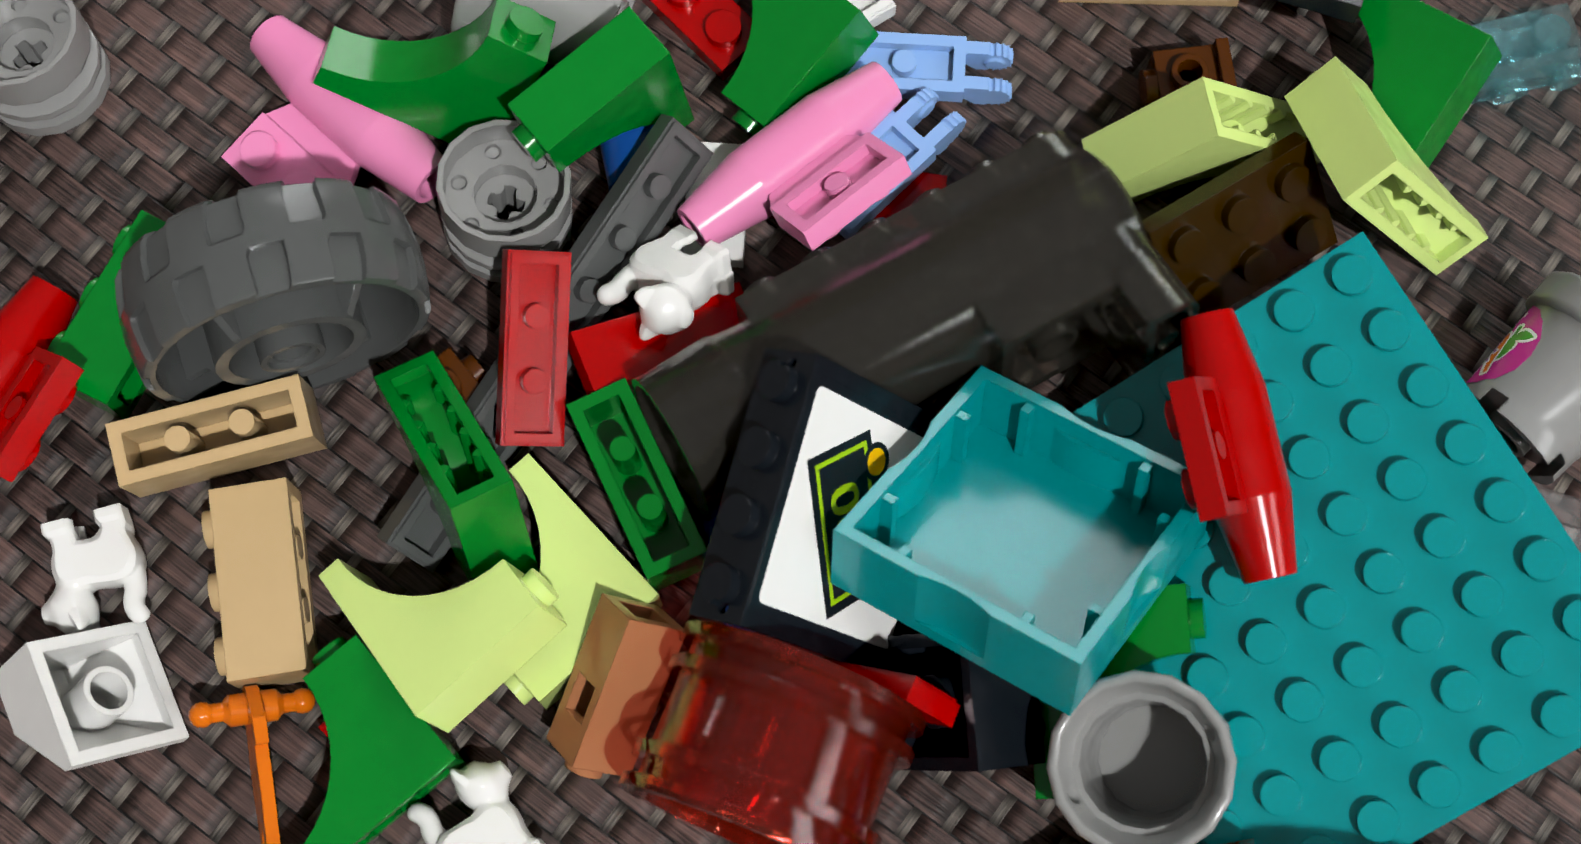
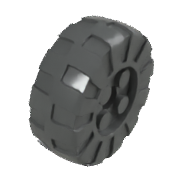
M315 178L313 183L284 185L282 181L265 183L240 189L237 195L217 202L208 200L191 206L168 218L164 227L158 231L146 233L137 240L124 255L121 269L118 270L115 278L116 304L122 335L144 386L155 396L165 401L174 400L182 403L196 401L299 374L313 390L345 380L380 361L383 362L408 345V340L418 330L423 329L431 312L430 291L424 258L414 232L397 202L374 186L365 189L353 186L350 180L336 178Z

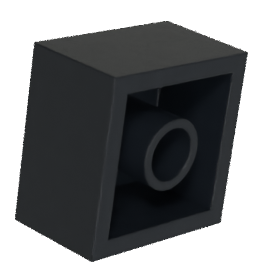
M921 633L888 636L891 671L917 676L957 700L956 703L961 705L952 728L895 716L899 770L982 772L1046 763L1043 741L1045 727L1038 698Z

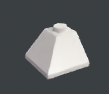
M132 621L26 642L0 667V696L14 735L64 771L181 743L189 738L146 622L134 623Z

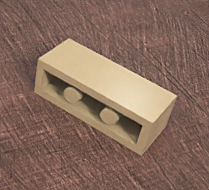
M299 374L105 424L118 485L120 488L140 498L327 449L313 388Z
M286 477L209 489L210 510L202 512L201 524L206 546L208 549H214L216 573L208 575L207 586L212 609L214 612H220L222 636L216 637L214 640V658L220 676H226L227 683L242 690L243 686L258 684L259 689L303 682V677L315 668L312 659L318 653L301 491Z

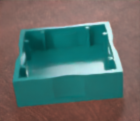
M981 365L934 417L924 438L917 447L903 460L890 467L834 528L830 583L1071 716L1095 681L1100 677L1202 539L1208 521L1200 522L1197 509H1191L1185 499L1181 483V473L1184 468H1187L1186 466L1131 439L1122 438L1093 427L1069 412L1064 406Z

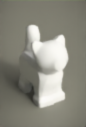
M680 224L670 229L662 238L640 246L629 258V264L623 267L610 282L598 289L597 299L604 306H612L626 299L634 291V299L639 305L641 318L640 339L646 341L659 334H674L689 327L694 319V311L707 303L711 297L718 294L728 296L734 292V272L731 269L729 250L725 246L710 240L697 253L693 255L684 253V247L697 240L698 236L695 231Z
M120 503L93 510V516L96 524L99 526V530L95 536L87 539L86 528L84 526L74 527L73 520L69 518H62L40 525L42 535L50 542L52 547L51 570L56 583L52 595L41 606L42 619L46 625L54 626L65 634L101 628L100 607L93 593L100 589L124 587V610L129 619L134 623H144L149 619L151 612L146 606L145 601L147 596L146 555L135 538V528L129 509Z
M473 761L460 770L450 769V778L458 797L467 807L474 811L470 817L451 829L445 830L436 811L425 803L416 802L410 805L407 810L408 819L417 823L420 827L425 844H545L541 838L533 837L526 827L520 812L510 802L508 791L512 774L509 768L501 761L492 763Z

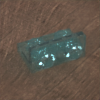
M1568 3L1471 25L1492 35L1502 54V58L1471 104L1492 100L1494 105H1502L1522 98L1529 90L1550 86L1552 91H1561L1581 83V38Z

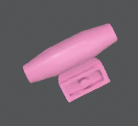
M281 15L267 19L257 28L250 41V50L290 104L266 114L262 112L221 156L252 186L277 181L284 182V185L313 183L315 178L350 180L354 186L359 169L362 167L418 203H426L437 196L438 163L443 155L425 132L313 84L326 43L324 40Z
M872 61L806 95L731 152L677 209L681 222L685 227L697 233L698 239L695 241L703 247L710 240L720 244L774 216L782 229L811 251H814L825 241L836 236L843 227L874 203L885 198L892 189L912 175L904 155L871 134L882 120L902 101V95L897 84L880 64Z

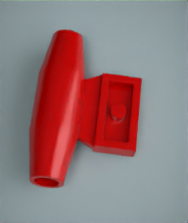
M34 275L0 310V477L10 483L14 481L20 471L25 470L35 460L41 446L40 438L53 418L62 413L72 402L76 394V382L84 369L63 356L47 351L55 336L62 331H66L78 302L61 289Z
M1233 308L1209 311L1185 318L1180 321L1184 379L1167 383L1171 400H1167L1165 403V417L1169 431L1176 441H1181L1187 468H1184L1181 473V483L1185 499L1191 509H1197L1200 522L1217 521L1243 584L1298 573L1292 488L1267 386Z

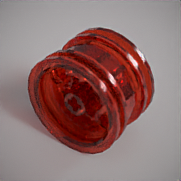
M687 621L680 640L690 650L688 653H673L667 667V672L677 680L653 738L637 737L632 754L642 761L639 771L623 770L618 786L644 803L734 844H881V837L871 828L893 771L907 770L911 766L915 753L905 743L906 738H919L923 735L927 724L924 714L900 696L866 677L795 646L717 622Z

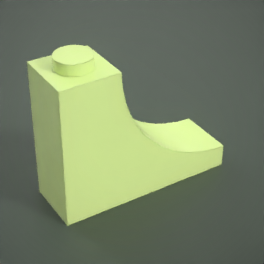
M1336 56L1311 73L1306 80L1284 96L1343 201L1435 275L1441 273L1488 239L1478 220L1450 194L1411 148L1385 113L1368 85Z
M1200 77L1081 139L1087 161L1085 165L1086 176L1094 189L1095 196L1133 204L1176 186L1219 176L1293 132H1297L1306 138L1307 136L1287 101L1206 77ZM1312 147L1316 164L1320 163L1319 157Z
M528 453L509 469V472L518 487L528 498L534 511L541 545L539 573L559 595V599L552 605L566 622L567 626L506 680L504 684L524 706L535 697L548 710L563 696L602 593L658 605L660 608L663 605L655 589Z
M338 558L318 575L414 715L447 733L567 626L566 622L552 605L559 599V595L550 583L534 568H531L524 574L504 559L468 583L430 595L408 596L384 592L370 577Z

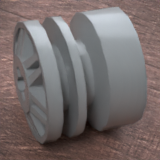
M0 0V121L15 132L37 137L61 134L84 123L104 101L111 83L110 60L74 1Z
M495 119L469 127L450 142L438 163L436 191L441 210L443 230L450 251L468 272L490 282H501L502 249L565 252L572 235V182L569 166L559 173L546 156L535 162L512 135L511 131L519 126L518 122L514 120ZM507 210H514L510 213L508 220L503 219L506 216Z

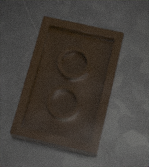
M1297 132L1291 133L1136 224L1169 323L1179 332H1181V320L1197 314L1228 308L1338 242L1311 143L1308 138Z

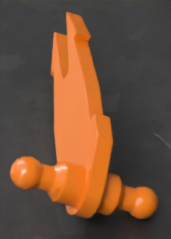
M258 684L243 686L242 693L226 695L222 702L212 704L207 702L195 703L191 706L188 713L189 721L198 728H205L212 723L224 722L229 727L245 725L261 844H281L268 746L267 722L278 721L284 713L297 712L305 714L310 712L315 706L316 699L313 693L306 688H299L292 693L281 694L275 688L259 690Z

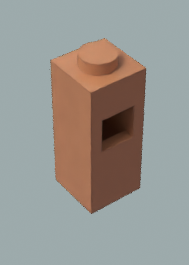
M604 593L600 597L546 737L565 759V767L579 776L589 779H600L603 773L630 778L687 633L684 628L658 605Z

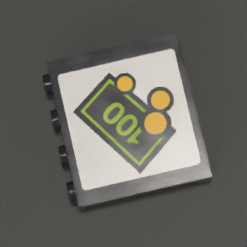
M765 348L689 614L738 626L823 656L824 659L891 671L888 636L901 635L904 624L830 583L833 530L890 467L903 460L917 447L924 438L935 415L818 353Z

